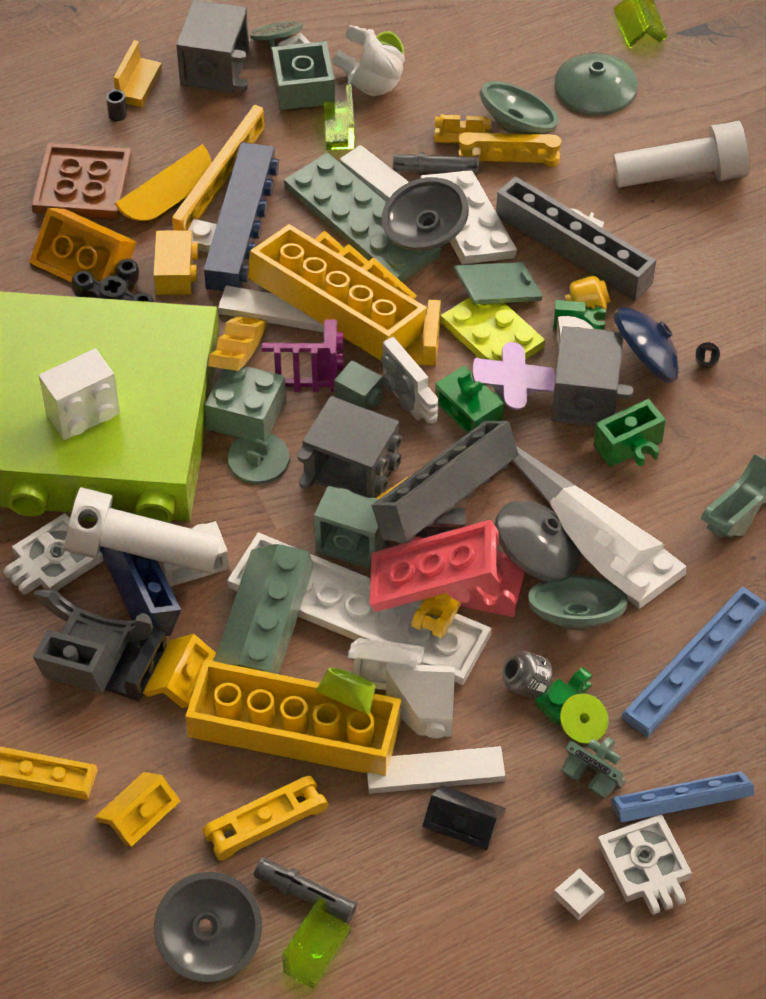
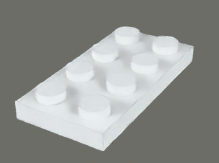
M472 170L422 175L420 177H439L450 180L457 184L466 195L469 204L468 220L461 232L450 241L462 265L515 258L517 248Z

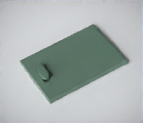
M523 262L454 266L457 276L475 305L542 301L543 295Z

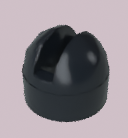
M711 342L700 344L696 349V362L703 368L714 367L720 359L719 348ZM706 350L712 351L710 362H704Z

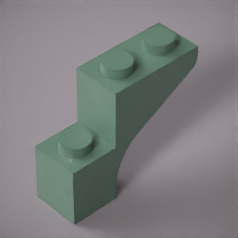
M754 454L736 483L705 509L700 519L708 523L706 529L720 537L725 535L732 538L733 535H745L762 503L766 504V458Z

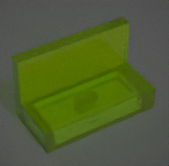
M622 0L613 8L626 44L629 47H632L646 34L659 43L668 37L654 0Z
M352 84L346 85V101L324 102L326 150L354 149Z
M318 898L282 953L283 973L312 989L316 988L351 933L350 925L326 913L325 899Z

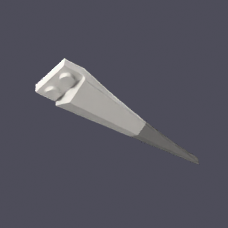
M517 447L519 455L511 462L530 481L550 506V501L554 497L613 536L607 549L630 563L623 575L647 591L640 602L627 595V599L637 608H642L686 575V565L665 550L662 542Z

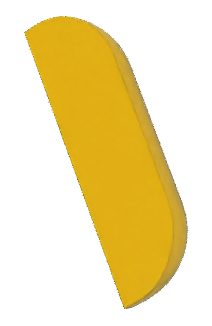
M203 144L127 194L114 205L124 216L131 220L148 221L158 217L189 195L212 163L209 152Z

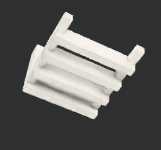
M358 638V640L356 639V641L351 643L348 658L355 659L353 673L373 682L376 685L375 689L386 690L387 664H408L412 667L422 665L424 646Z

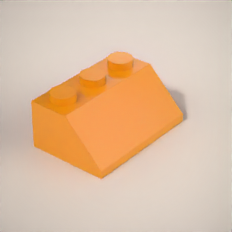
M47 208L29 263L69 282L72 281L73 275L79 271H88L94 276V279L101 282L108 276L116 275V265L120 260L132 258L137 242L66 209Z

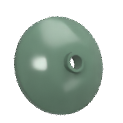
M590 52L574 56L559 67L555 76V91L559 99L569 108L587 115L616 113L626 108L634 100L637 93L638 81L633 69L621 59L606 53Z
M489 81L484 83L480 90V98L484 107L494 120L509 132L546 134L555 130L559 122L556 112L549 104L519 86L501 81Z
M572 575L567 580L560 582L543 580L537 583L529 591L528 604L532 611L541 619L561 628L579 631L593 629L617 619L627 608V594L608 580L592 576Z

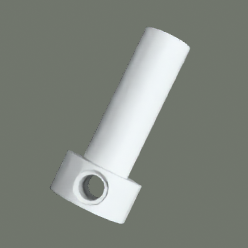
M734 121L710 125L709 137L613 154V168L617 186L621 188L712 171L715 172L719 182L733 178L748 177L749 156L741 122Z
M80 487L72 510L64 551L97 558L102 546L212 574L221 536L112 509L113 495ZM86 517H92L97 520L96 525L90 529L81 527L80 522Z

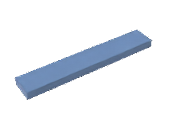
M742 586L622 713L621 719L649 738L766 612V602Z

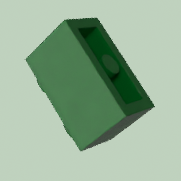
M466 366L460 367L436 382L435 395L438 398V406L467 434L484 421L503 420L504 403L501 397L496 392L490 391L480 381L475 382L473 373Z
M646 399L597 422L593 446L609 467L617 465L633 456L636 464L642 467L645 464V456L643 454L647 453L654 460L658 459L659 449L657 445L663 442L666 419L653 403Z

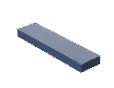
M740 771L611 798L613 812L620 822H626L755 796L754 784Z

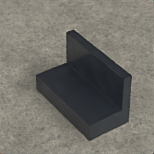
M153 628L147 639L129 641L104 690L140 702L143 692L167 647L165 631Z
M441 785L431 795L422 827L488 850L491 846L497 823L504 815L506 808Z

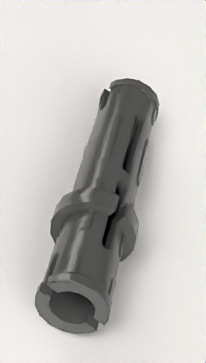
M419 152V155L393 153L394 171H415L419 175H424V172L451 173L472 170L475 175H478L479 156L425 155V152Z
M266 857L260 859L254 871V878L279 888L281 894L285 896L291 894L316 908L344 920L346 923L351 921L357 909L358 902L352 901L301 876L300 871L291 868L288 870L268 860Z

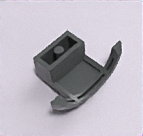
M37 590L34 593L43 606L57 617L66 621L61 633L51 630L46 631L33 656L41 674L49 680L102 694L128 642L144 640L150 636L153 630L152 621L147 614L141 613L133 621L116 620L79 608L54 590Z

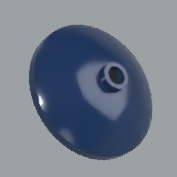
M618 308L613 313V317L627 344L657 377L666 383H673L678 378L679 365L677 351L670 339L673 336L670 328L663 321L657 323L643 312L631 308Z

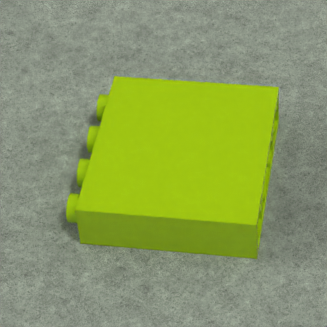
M0 291V507L10 508L20 515L31 517L39 516L45 511L72 512L78 491L82 487L113 495L112 509L131 514L135 513V515L170 523L172 520L190 521L207 427L205 403L213 390L217 369L216 367L208 366L209 354L216 350L217 340L220 337L217 307ZM96 348L114 373L120 414L106 422H101L86 429L79 435L63 440L46 415L39 374ZM92 517L84 518L87 521H97Z

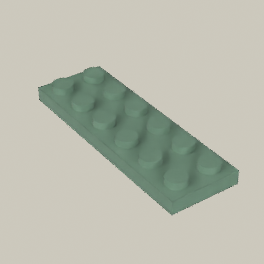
M328 152L284 179V188L368 261L374 257L401 282L441 257V249L439 247L426 251H411L395 245L387 237L382 225V212L386 202Z

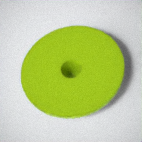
M576 694L565 701L560 712V722L563 730L576 742L588 744L591 739L597 741L605 734L608 728L607 710L602 702L592 695Z

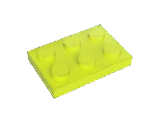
M469 297L441 315V324L480 359L502 361V348L508 342L518 343L524 348L525 360L545 347V339L505 303L475 305Z

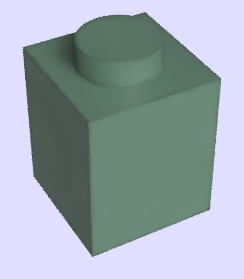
M351 361L334 380L335 398L370 410L373 406H378L383 398L382 376L354 361Z

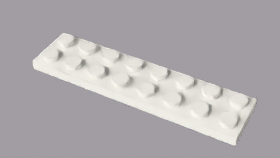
M257 533L229 577L228 588L238 591L252 549L275 544L293 546ZM310 554L314 567L298 617L355 641L358 638L424 646L422 665L455 667L454 682L464 685L491 636V627L456 614L443 639L432 634L433 631L425 628L422 630L411 627V622L423 600L375 612L370 606V578ZM430 614V617L438 619L437 616Z

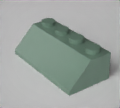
M280 544L251 550L214 662L274 674L280 673L314 567L309 551Z

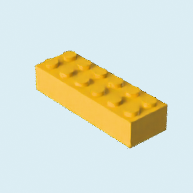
M290 224L250 250L248 272L250 280L323 325L324 320H337V332H343L345 339L382 361L384 341L394 337L405 349L423 335L427 307Z
M204 660L185 718L187 733L190 738L366 774L370 772L386 776L401 723V699L374 694L370 714H366L315 691L319 682Z

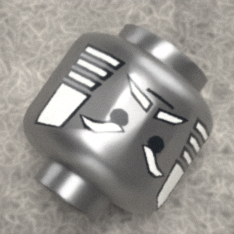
M519 651L509 657L504 663L502 675L506 687L511 692L528 698H537L543 695L552 684V667L550 662L544 657L527 651Z

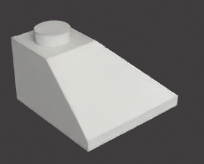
M387 664L386 696L401 699V719L417 735H425L430 738L452 737L455 667L430 665L412 667L408 664Z

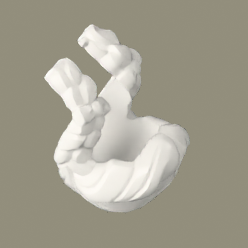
M350 25L345 37L352 42L364 45V52L360 63L356 62L354 57L348 56L341 50H338L332 63L341 67L346 72L349 85L360 89L368 95L377 96L392 91L403 73L404 54L393 46L382 45L376 38L374 30H366L365 28Z

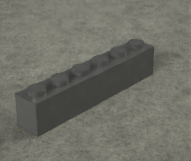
M515 176L497 192L496 213L501 220L593 276H596L598 279L604 280L605 283L636 301L653 284L656 266L655 259Z
M509 421L482 422L373 503L371 506L382 540L397 541V543L412 541L415 539V535L423 528L433 525L436 518L443 513L451 511L454 508L453 505L458 501L469 497L475 488L490 481V477L497 471L507 468L508 463L519 455Z

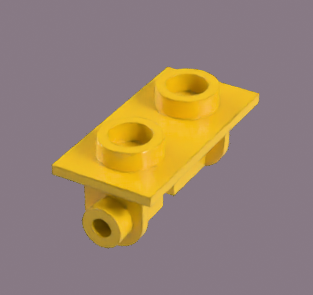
M441 114V117L435 116L434 142L459 143V136L463 133H491V118H486V115L466 116V121H460V115Z

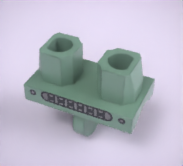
M608 737L602 744L591 739L587 747L596 752L595 755L573 741H570L566 747L568 757L561 769L563 774L579 782L587 768L597 773L588 788L601 798L605 799L616 786L622 788L626 782L623 772L606 763V760H609L617 765L621 760V756L613 751L615 746L613 739Z

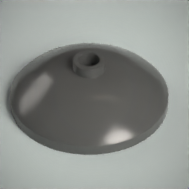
M439 177L420 178L401 186L389 197L383 208L382 225L387 237L395 245L411 251L432 250L447 244L461 232L468 220L469 204L463 190L454 182Z
M513 501L506 504L497 514L495 527L499 532V544L506 555L523 571L538 579L549 582L567 580L577 571L581 561L580 551L564 530L554 511L535 502Z
M201 872L179 880L165 893L155 914L154 936L161 956L174 971L195 981L214 982L235 975L253 958L261 940L262 916L257 901L245 885L235 878L222 873ZM203 919H208L211 923V928L206 933H202L199 930V923Z

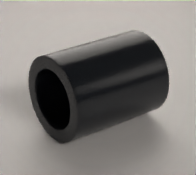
M119 89L110 90L106 94L108 117L113 121H122L127 117L125 93Z

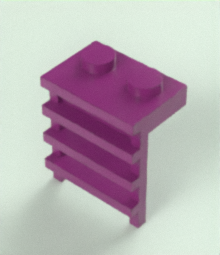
M324 320V343H262V352H274L275 374L282 375L281 352H293L294 378H285V387H294V392H301V387H313V392H319V387H331V392H335L334 380L337 377L338 370H343L344 353L338 352L343 351V332H337V320ZM299 352H311L312 378H301Z

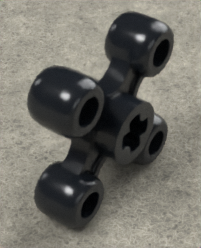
M132 259L120 260L116 265V275L108 276L101 282L94 279V276L88 271L75 273L71 281L72 291L77 297L154 302V299L147 293L134 295L128 291L127 288L134 285L139 278L138 264Z

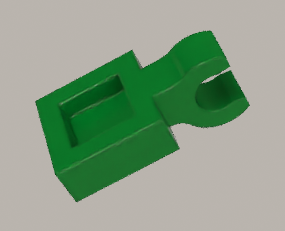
M556 300L553 329H557L558 317L570 316L586 321L594 329L604 330L605 322L597 320H605L606 309H585V302Z
M582 667L574 673L567 684L558 678L543 695L535 698V705L559 726L561 724L560 712L563 704L571 696L585 693L592 686L589 680L593 675Z

